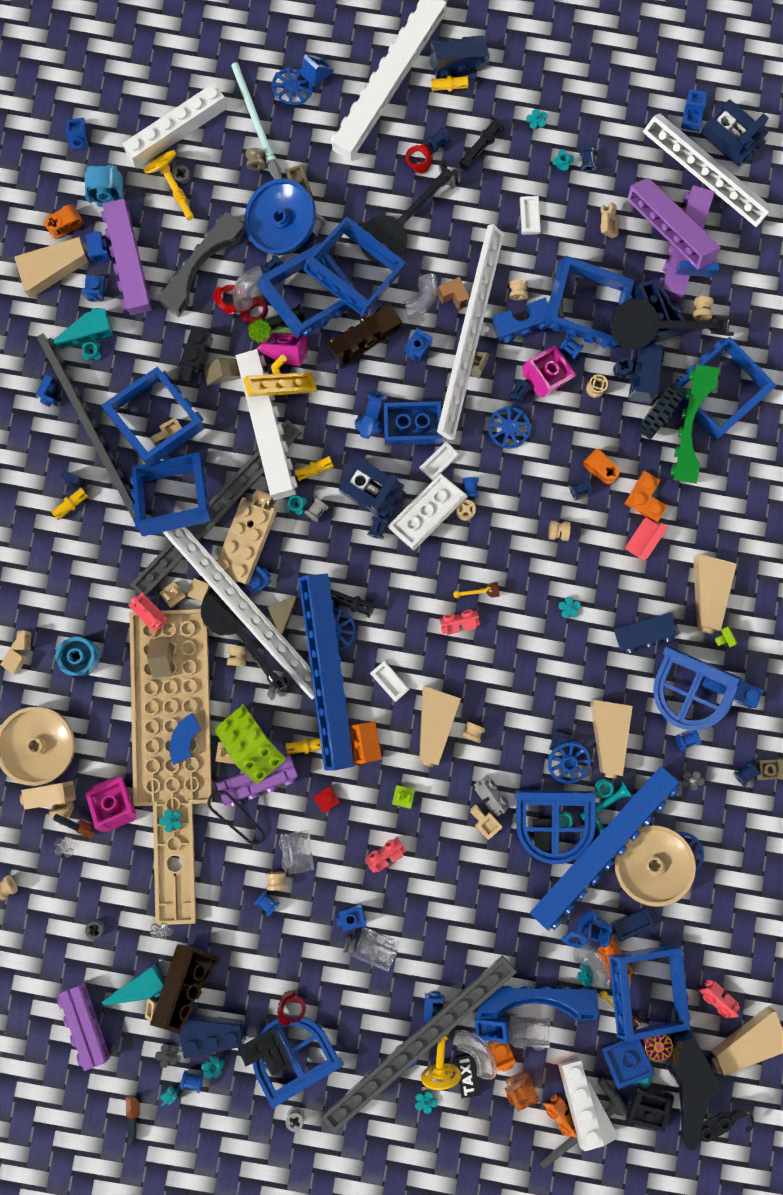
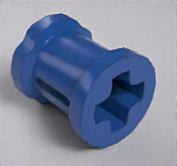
M567 336L559 349H564L575 359L584 345L578 344L571 337Z
M463 478L462 482L464 483V493L467 495L466 499L479 498L477 493L479 478Z
M697 731L676 735V742L682 752L693 745H701V739Z
M265 890L254 904L259 905L266 911V915L269 917L280 902L273 900Z
M184 1070L180 1089L188 1088L196 1090V1093H200L204 1074L198 1076L189 1074L188 1071Z

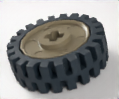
M670 383L636 430L651 440L677 407L685 392Z

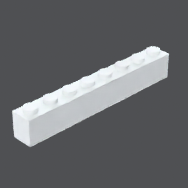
M655 115L643 130L645 135L707 187L715 191L719 197L755 227L773 209V207L663 115Z
M258 349L238 354L236 359L270 496L275 501L296 495L295 488L298 486L295 476L292 477L290 470H293L292 462L286 456V452H289L286 441L282 440L281 435H284L282 424H278L277 418L280 415L277 406L273 404L275 395L248 397L243 381L246 376L269 375L268 371L265 372L264 366H267L265 357L260 355Z

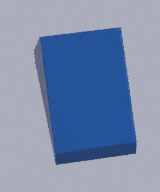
M308 54L304 55L301 75L313 87L333 73L334 69L322 58Z
M505 1014L497 1019H474L477 1039L505 1044L510 1043Z

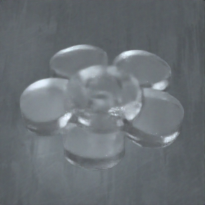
M65 835L63 839L57 838L55 845L58 847L55 849V853L62 855L64 852L65 857H71L73 855L72 850L77 849V842H71L72 837L70 835Z
M163 922L160 926L157 923L151 925L150 935L153 937L158 936L159 939H166L167 936L173 933V930L168 928L167 923Z

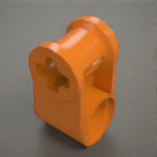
M71 204L49 215L44 222L50 235L55 239L62 238L73 230L80 228L84 223L76 208Z
M595 449L583 461L584 467L604 484H612L619 476L618 466L599 449ZM611 471L613 474L608 477L606 474Z

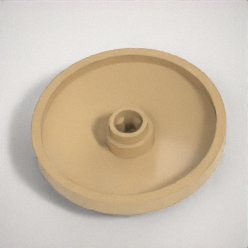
M44 707L24 708L13 713L1 725L0 768L12 780L30 786L46 784L60 777L71 764L75 752L74 733L67 720L56 711Z
M662 826L642 827L639 830L641 833L634 842L630 840L626 845L628 847L621 856L617 855L615 857L617 879L623 890L632 899L641 904L652 907L671 905L682 899L694 882L696 865L693 852L683 837L671 829Z

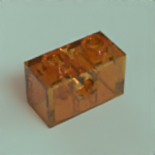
M527 1069L505 1079L507 1087L504 1088L511 1107L515 1105L518 1112L540 1101Z

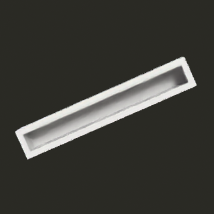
M212 83L122 143L127 156L135 167L139 168L226 110L225 97L216 84Z

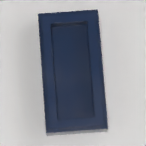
M646 906L611 922L620 942L656 926Z

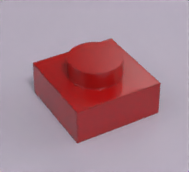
M330 786L313 797L323 813L340 803Z

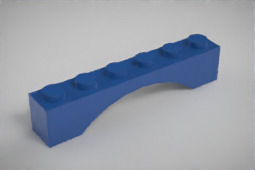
M502 986L476 1008L477 1019H497L512 1008L527 1004H542L555 1007L569 1014L575 1020L596 1021L599 1015L597 990H591L589 987H582L580 989H571L570 987L552 989L545 986L540 989H532L529 986L520 988Z

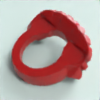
M425 143L412 146L405 155L407 165L417 173L423 174L427 172L433 159L432 149ZM417 151L426 156L424 162L419 164H413L409 160L410 155Z
M235 285L218 286L213 294L217 306L228 314L237 312L243 300L241 290ZM229 290L235 291L239 296L238 301L230 304L223 301L225 292Z

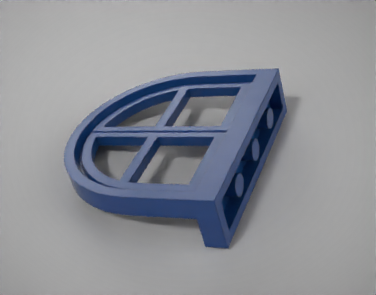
M665 647L663 652L665 656L656 675L653 688L655 703L660 713L668 722L685 730H703L719 723L729 712L743 678L672 647ZM673 663L697 673L689 692L666 683ZM704 676L728 686L719 706L695 696ZM665 687L687 696L679 715L675 714L669 707L665 698ZM693 700L716 710L712 715L702 720L685 719Z
M515 790L517 835L521 844L531 856L549 864H564L580 857L589 847L595 832L596 794L593 791ZM526 805H552V827H526ZM559 806H585L584 828L559 827ZM527 831L552 832L551 853L535 846L530 840ZM559 832H583L581 839L573 848L559 853Z
M288 1015V1016H289V1017H292V1018H296V1017H298L299 1015ZM303 1017L300 1021L290 1023L289 1025H282V1023H279V1019H276L269 1023L259 1034L260 1036L275 1028L285 1053L298 1076L288 1084L275 1090L265 1070L268 1067L267 1064L264 1065L263 1058L253 1063L256 1078L272 1109L344 1065L341 1057L337 1056L325 1031L315 1021L307 1017ZM298 1026L308 1030L313 1036L292 1048L282 1028ZM316 1039L327 1060L305 1073L294 1052Z

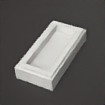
M539 196L520 197L522 235L541 233Z
M446 441L419 469L433 481L460 454Z
M385 661L370 673L395 702L410 690Z

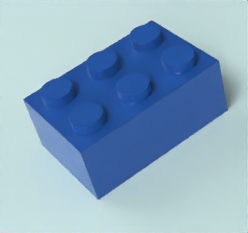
M441 401L384 403L385 446L441 444L442 435L437 432L441 417Z

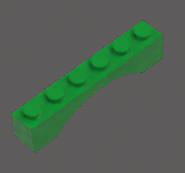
M696 365L695 369H691L689 380L693 382L692 387L687 388L685 400H689L688 408H683L681 419H685L684 427L680 426L678 438H681L680 446L676 445L674 457L678 458L676 465L672 464L670 475L674 476L673 480L697 484L700 463L692 445V424L700 404L716 388L720 368Z

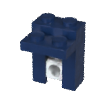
M729 99L722 106V110L715 118L712 117L705 124L700 134L739 167L743 162L748 163L754 156L753 151L755 149L760 150L766 143L765 137L769 132L766 130L765 124L769 117L763 113L755 121Z
M359 457L353 466V472L347 481L344 480L339 488V492L378 517L385 519L388 516L390 518L395 510L394 504L397 500L400 502L405 494V491H403L404 484L400 483L398 477L391 473L389 476ZM358 478H363L366 480V483L363 486H358L355 484V481ZM370 482L375 483V484L378 485L379 487H375V485H372V483H370ZM367 490V491H369L370 493L374 494L375 496L377 495V497L374 498V497H372L371 495H369L368 493H366V492H364V491Z

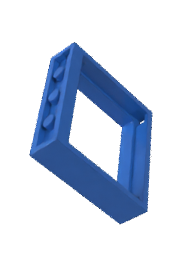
M346 216L306 259L303 271L363 317L402 273L406 262L399 258L400 256L390 251L385 244L380 243L369 232H366L356 222H353ZM343 234L393 271L368 300L319 262Z
M320 243L260 276L257 287L297 339L306 335L309 336L314 329L322 328L329 320L339 318L346 310H352L350 306L340 300L301 323L273 287L302 270L306 259L317 249ZM326 253L319 262L355 289L331 256Z
M565 256L558 264L544 326L550 327L556 332H565L569 337L582 338L587 343L599 344L602 348L607 347L611 349L617 346L618 343L615 342L612 334L608 335L557 317L567 275L569 272L621 291L618 305L626 300H630L634 280L570 256Z
M730 336L725 341L722 339L713 346L715 350L712 353L707 351L700 358L702 362L698 365L707 366L725 350L761 390L720 427L699 406L695 418L716 440L777 386ZM694 363L686 371L688 374L684 378L680 376L672 384L685 392L682 388L690 381L691 369H695L696 364ZM685 392V394H684V396H683V398L681 399L680 402H681L686 408H688V402H689V400H685V398H686V392Z
M158 366L101 405L107 416L148 468L205 429L202 423L204 419L198 411L194 412L192 410L193 405L188 398L184 399L181 396L182 392L176 384L172 385L170 382L171 378L167 372H162ZM160 380L192 421L147 452L117 414L116 410Z
M199 452L161 460L150 468L146 464L132 467L133 477H130V481L134 489H131V495L135 501L132 504L134 515H136L133 521L135 529H139L142 536L211 521L204 464ZM194 471L198 508L146 519L143 482Z
M665 945L609 955L618 1038L629 1042L690 1030L689 998L686 991L684 954L681 947ZM669 956L676 1022L633 1030L627 963Z

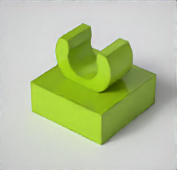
M729 626L721 628L723 635L715 638L718 646L726 642L729 647L737 644Z
M396 785L392 804L411 809L415 789Z

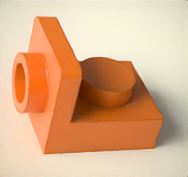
M492 1041L487 1043L498 1071L510 1070L516 1064L509 1044Z

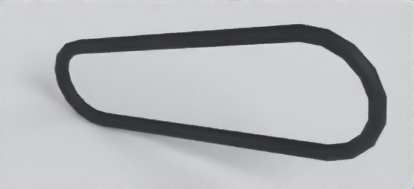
M219 790L209 796L207 801L208 807L215 815L252 845L262 843L265 838L264 831L228 792ZM219 793L227 795L261 832L262 838L258 842L250 841L212 808L211 798Z

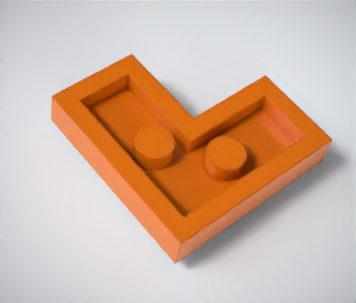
M643 471L624 503L655 523L659 522L667 508V505L652 497L660 480Z

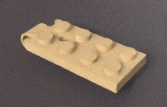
M257 489L253 494L252 502L242 497L217 560V563L232 579L249 585L277 513L276 509L273 508L276 500L274 501L270 493ZM253 521V526L249 528L248 523Z

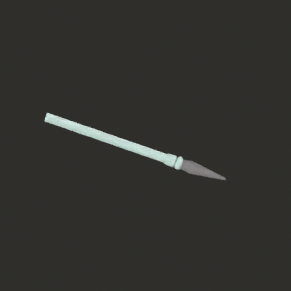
M235 62L231 66L264 150L268 170L274 180L282 179L281 168L277 164L276 157L269 146L239 64Z

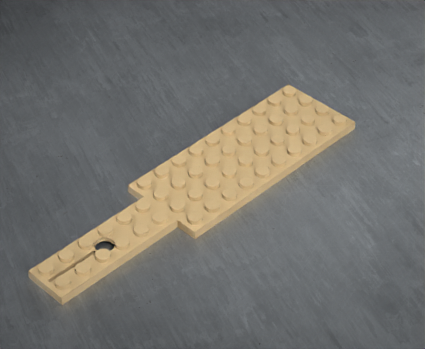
M201 609L161 611L169 620L156 633L135 612H129L133 806H153L156 925L195 924L196 889L193 804L207 803L209 796L212 794L208 628L202 621ZM170 638L173 676L153 678L147 659L149 641L152 639ZM194 713L201 731L194 736L191 742L192 757L173 765L170 757L172 734L183 718ZM168 809L172 811V815L176 811L181 814V818L178 821L182 825L179 829L173 827L172 832H166L164 830L166 825L162 826L159 824V819L165 817L164 811ZM172 856H178L182 860V867L178 871H172L168 867V860ZM176 882H177V902H176Z

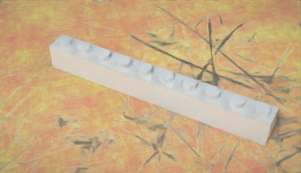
M419 0L416 11L409 15L407 25L400 29L396 42L391 43L388 50L389 53L381 59L379 68L376 72L372 73L367 87L364 86L361 90L359 100L352 104L348 117L345 116L343 118L341 128L333 134L331 142L334 152L352 161L446 14L447 2L443 0Z

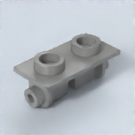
M486 775L481 781L479 780L474 784L476 787L475 791L482 800L489 797L490 800L485 802V805L492 815L495 814L497 817L507 811L509 808L508 801L496 789L497 786L491 778L489 779Z

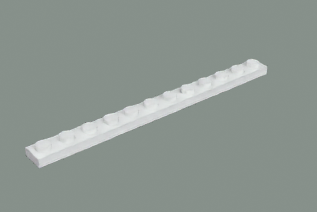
M494 224L487 226L437 432L448 440L455 439L504 233Z
M186 527L163 532L311 700L314 699L310 666Z

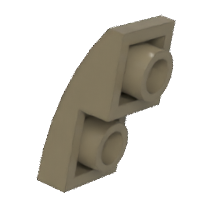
M783 759L756 760V768L760 772L757 780H783Z

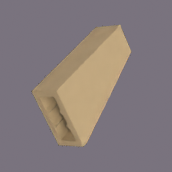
M80 237L15 256L26 294L30 298L35 297L88 263L87 244L83 243Z
M698 554L694 556L693 560L697 627L703 628L702 632L714 634V632L721 631L737 564Z
M423 686L419 759L423 760L422 764L433 767L434 764L439 765L461 698Z
M591 700L590 706L600 772L605 773V777L617 779V775L623 776L633 706Z
M770 1006L764 1008L712 1049L711 1052L714 1058H711L715 1070H719L725 1076L782 1054L783 1028L776 1011Z

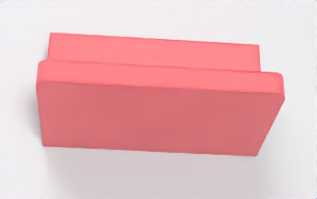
M644 518L625 546V549L642 561L646 560L668 527L663 523L657 525L650 519Z

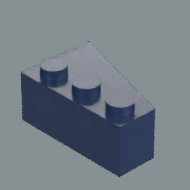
M483 35L462 37V41H453L452 38H447L446 42L437 43L436 39L431 40L430 63L436 79L448 78L447 76L457 74L463 75L471 70L483 69L489 64L490 54Z
M656 279L638 284L631 292L633 299L646 300L655 308L658 320L685 321L680 315L681 311L678 307L675 308L669 300L670 297ZM659 328L650 343H657L681 336L689 329Z
M649 343L643 348L636 349L628 401L650 405L654 399H657L662 372L661 364L664 360L663 345Z
M673 612L614 629L620 651L626 650V654L638 651V646L644 645L645 648L657 645L656 641L662 639L664 643L675 640V635L680 634Z
M190 1014L179 1034L184 1059L234 1049L245 1044L246 1041L243 1020L208 1017L201 1014Z

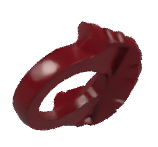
M261 296L249 299L241 307L239 313L242 321L245 324L249 322L255 324L264 320L268 314L267 301ZM254 307H263V311L259 316H250V311Z
M294 991L285 992L278 1003L277 1018L282 1025H289L290 1023L300 1021L306 1012L305 1002L301 997L296 996ZM292 1001L299 1002L302 1006L301 1014L296 1018L289 1017L284 1012L286 1003Z

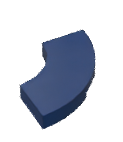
M194 713L183 718L172 734L170 757L173 765L192 757L191 742L194 736L201 731Z

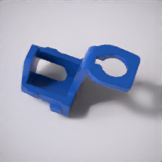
M376 391L368 393L369 401L366 414L364 416L358 415L355 420V428L360 431L362 438L369 439L371 435H379L383 431L384 422L379 421L378 416L381 403L386 402L388 395Z
M590 910L578 920L577 931L571 930L562 937V942L571 947L581 948L591 939L597 942L600 941L601 947L605 948L610 944L612 926L602 920L597 912ZM592 924L601 927L598 935L591 932ZM571 937H578L580 941L574 942L569 939Z

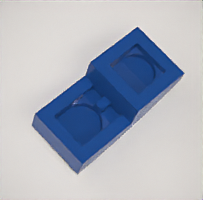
M689 89L681 128L699 132L706 105L707 92Z

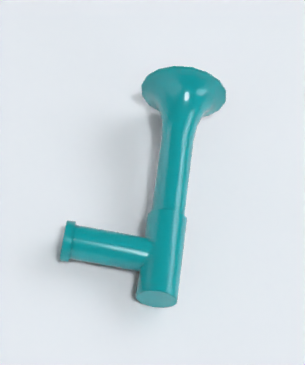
M623 782L621 788L616 793L595 805V828L598 834L605 828L596 815L622 798H633ZM583 812L580 816L585 822V812Z

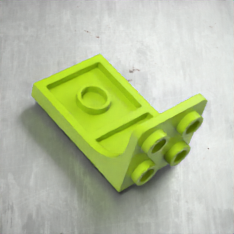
M244 704L214 728L235 765L256 784L260 783L286 760L285 756L264 734Z

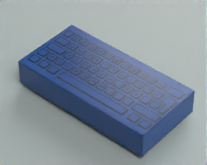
M682 260L676 268V274L714 277L719 271V264L712 263L697 270L689 261Z

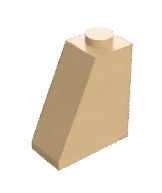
M73 781L21 790L22 794L20 795V802L24 806V810L76 800Z

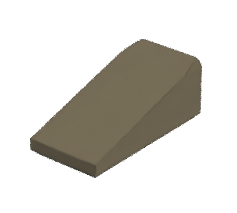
M303 165L285 169L287 179L302 185L313 198Z

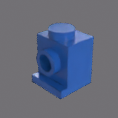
M94 231L91 234L85 235L88 257L92 263L111 261V256L107 252L109 250L107 239L103 238L102 232Z
M416 328L414 334L404 347L405 355L411 360L416 359L420 362L432 345L433 338ZM417 342V343L420 344L421 346H420V347H415V346H414V343Z
M362 904L339 909V915L336 916L337 925L343 928V932L366 927L367 924ZM348 916H352L354 918V921L352 923L347 921Z

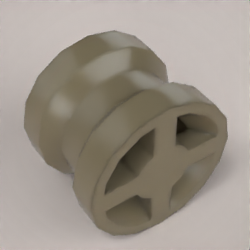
M260 148L246 150L245 154L246 158H248L246 162L247 168L254 171L263 169L265 167L263 160L264 151Z

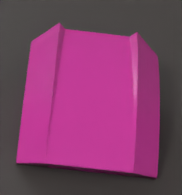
M272 332L256 349L274 360H277L280 355H285L287 358L286 364L301 366L308 355V335L297 339L294 334Z
M556 345L532 357L522 366L523 377L532 386L536 395L543 398L577 376Z
M114 776L98 783L85 793L95 829L100 832L112 831L129 822H133L137 817L122 776Z

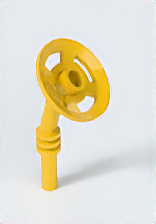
M171 150L149 163L145 167L144 172L154 173L160 171L161 174H164L173 191L176 203L180 205L186 219L191 221L194 216L186 202L187 198L169 170V164L176 155L175 150Z
M449 1033L437 1043L436 1064L427 1067L421 1074V1081L427 1088L433 1090L449 1089L457 1085L461 1079V1072L458 1067L444 1063L445 1043L448 1040L447 1036ZM434 1078V1079H436L437 1081H443V1082H433V1081H431V1080Z

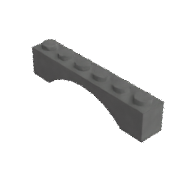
M227 211L223 216H219L213 229L208 230L201 244L195 246L190 258L183 261L178 273H174L166 288L164 287L160 290L159 297L157 298L160 304L179 318L190 304L191 285L201 265L215 253L236 246L246 233L245 225Z

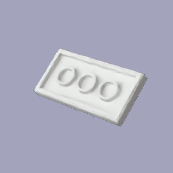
M440 473L387 527L414 551L467 498V495Z

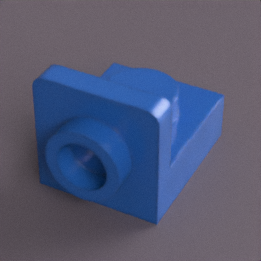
M84 117L66 120L65 135L70 148L73 150L89 147Z
M86 275L85 289L81 290V294L86 300L90 302L104 300L105 276Z
M47 375L44 376L35 395L43 405L57 407L58 403L50 398L56 392L57 382Z
M257 566L249 585L244 584L253 596L259 594L272 583L269 579L272 575L265 567L261 569Z
M430 991L429 994H425L424 1023L436 1014L437 1005L433 1003L445 1004V996L441 995V992Z

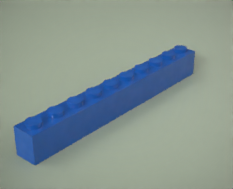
M328 573L299 577L324 770L336 771L354 767V754L351 746L352 738L348 724L349 716L346 710V696L343 687L344 678L341 673V658L339 656L338 638L335 628L336 620L334 618L333 600L330 591L331 582Z
M660 766L532 909L530 914L546 930H555L562 921L560 919L564 914L569 915L575 908L573 904L578 899L581 901L587 895V888L591 884L594 886L598 883L603 870L608 871L615 863L613 859L617 855L621 856L628 847L626 845L630 840L634 842L641 834L639 830L643 826L647 827L653 821V814L664 809L667 805L665 801L669 796L673 798L679 792V781Z

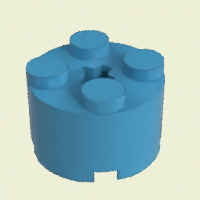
M116 166L87 167L85 172V198L89 203L93 201L97 203L98 207H103V203L123 199V176L117 171Z
M71 637L59 644L55 653V659L60 670L65 674L86 676L90 675L97 668L100 662V649L89 639ZM76 654L81 656L80 659L75 657Z

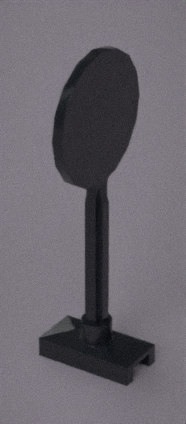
M444 158L438 163L440 175L435 179L436 181L398 219L387 215L376 216L366 222L362 229L369 232L376 240L385 244L390 251L401 257L406 250L408 240L406 229L403 225L441 187L448 183L454 188L458 184L457 171L455 169L452 171L447 169V161ZM361 247L366 258L374 263L382 264Z
M635 298L626 300L618 305L612 314L610 328L616 343L623 348L634 350L649 344L659 328L709 329L710 334L734 336V332L729 331L730 320H735L736 316L713 314L712 319L709 321L658 320V314L649 302Z
M215 591L210 592L204 598L201 605V618L204 625L211 632L219 635L237 634L267 676V680L270 683L267 695L271 701L275 699L277 691L282 690L286 692L292 679L289 674L286 673L279 677L276 672L274 673L243 630L245 624Z

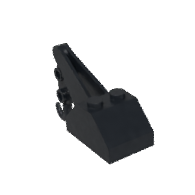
M685 1030L673 1033L671 1037L673 1051L667 1059L669 1065L666 1067L672 1078L679 1085L682 1142L688 1150H694L698 1147L699 1141L710 1142L730 1131L735 1122L741 1117H746L749 1120V1125L745 1131L747 1133L750 1132L754 1127L755 1121L751 1112L746 1109L720 1112L704 1121L709 1097L714 1098L724 1091L690 1031Z

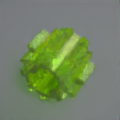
M262 318L255 320L247 327L249 330L248 335L252 341L256 340L258 344L272 335L270 325L266 320L263 321Z

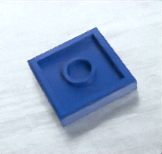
M640 1039L629 1042L622 1040L601 1049L617 1089L655 1075Z

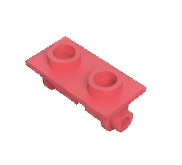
M143 592L138 597L134 596L128 605L154 633L169 620Z
M465 610L457 615H444L443 618L439 619L441 626H443L441 627L442 634L450 635L460 632L459 625H462L463 631L476 629L477 626H480L477 611Z
M398 837L387 841L380 849L371 852L365 860L373 873H379L389 866L386 859L390 858L392 862H395L404 856L406 849L401 845Z
M707 980L705 983L706 988L698 989V992L703 995V999L714 1005L721 1016L725 1018L739 1016L736 1013L740 1009L739 1003L728 993L721 997L724 989L714 980Z

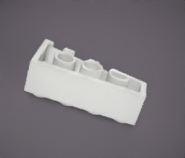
M576 1058L558 1063L580 1148L584 1151L603 1147L619 1138L584 1072L582 1061Z

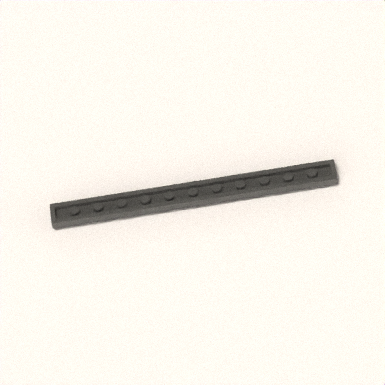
M44 333L38 335V341L132 519L136 518L132 509V504L135 503L131 496L132 488L123 481L125 475L121 468H117L114 464L116 458L111 451L108 452L106 448L108 443L104 436L99 435L97 422L94 418H90L88 413L91 411L85 402L82 403L80 399L82 394L77 386H73L71 381L74 379L69 370L65 371L63 367L65 362L60 354H56L54 349L57 347L51 337L47 338Z
M287 419L282 424L284 435L281 436L289 448L302 432ZM259 450L209 501L211 521L186 527L198 541L217 524L265 473ZM170 542L130 585L139 594L143 592L148 596L180 563L184 556Z
M502 955L321 1115V1118L332 1132L335 1133L516 974L517 972Z

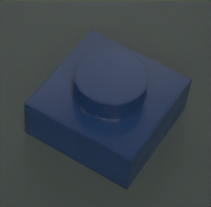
M62 470L60 477L65 480L64 484L75 488L76 485L81 488L83 487L85 481L82 478L65 470Z
M554 731L549 749L553 750L558 744L571 742L574 737ZM570 746L562 748L566 755L569 753Z

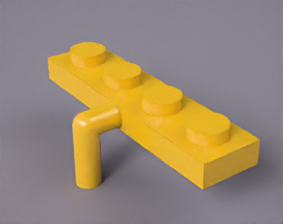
M280 355L271 365L273 374L246 376L243 379L248 397L313 393L317 388L311 372L281 374L279 368L287 360L285 355Z

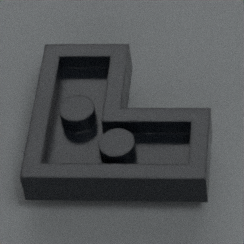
M275 1028L237 1047L245 1067L263 1057L271 1076H275L291 1067Z

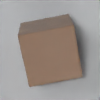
M460 277L438 286L437 295L442 305L453 300L457 310L468 306L470 297Z

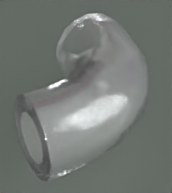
M260 266L253 267L244 272L235 282L232 296L236 310L245 311L252 306L251 293L257 288L259 277L263 275Z
M426 274L418 278V295L411 300L404 301L408 320L425 314L434 304L438 294L435 274Z
M588 944L581 948H575L574 961L585 964L590 968L593 976L592 986L612 989L610 965L606 957L596 947Z
M460 1030L457 1050L466 1052L474 1058L478 1077L494 1079L497 1073L496 1060L489 1044L477 1034Z

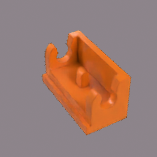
M376 722L349 726L354 765L382 760Z

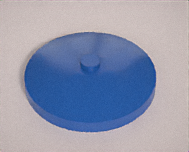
M290 179L269 181L257 189L248 202L244 219L247 235L258 249L267 254H275L277 256L290 254L303 246L312 234L316 221V208L309 192L299 183Z

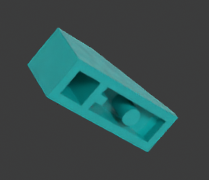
M104 308L92 309L91 312L85 313L54 339V344L59 349H64L114 336L109 314Z
M155 963L106 997L102 1004L105 1006L147 1000L152 996L157 998L160 996L165 977Z

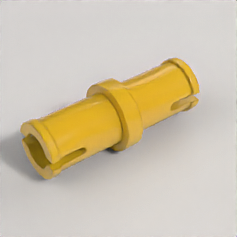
M447 76L448 78L431 79L432 91L448 90L450 92L452 89H468V76Z
M330 456L317 462L312 461L309 465L294 471L300 482L310 476H318L320 472L333 468L334 465Z
M80 487L70 497H65L64 501L54 510H51V512L60 520L71 510L74 511L76 506L89 496Z
M304 738L303 741L286 743L287 755L301 752L307 754L309 751L320 750V738L310 740Z

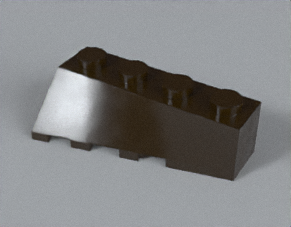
M390 304L387 306L383 305L372 316L364 317L357 326H351L346 329L345 334L332 338L327 345L328 351L341 369L402 328V320Z
M177 944L150 1025L180 1034L193 1010L191 1006L196 999H199L202 993L200 990L204 982L209 980L212 975L210 971L214 964H218L220 958L191 946Z

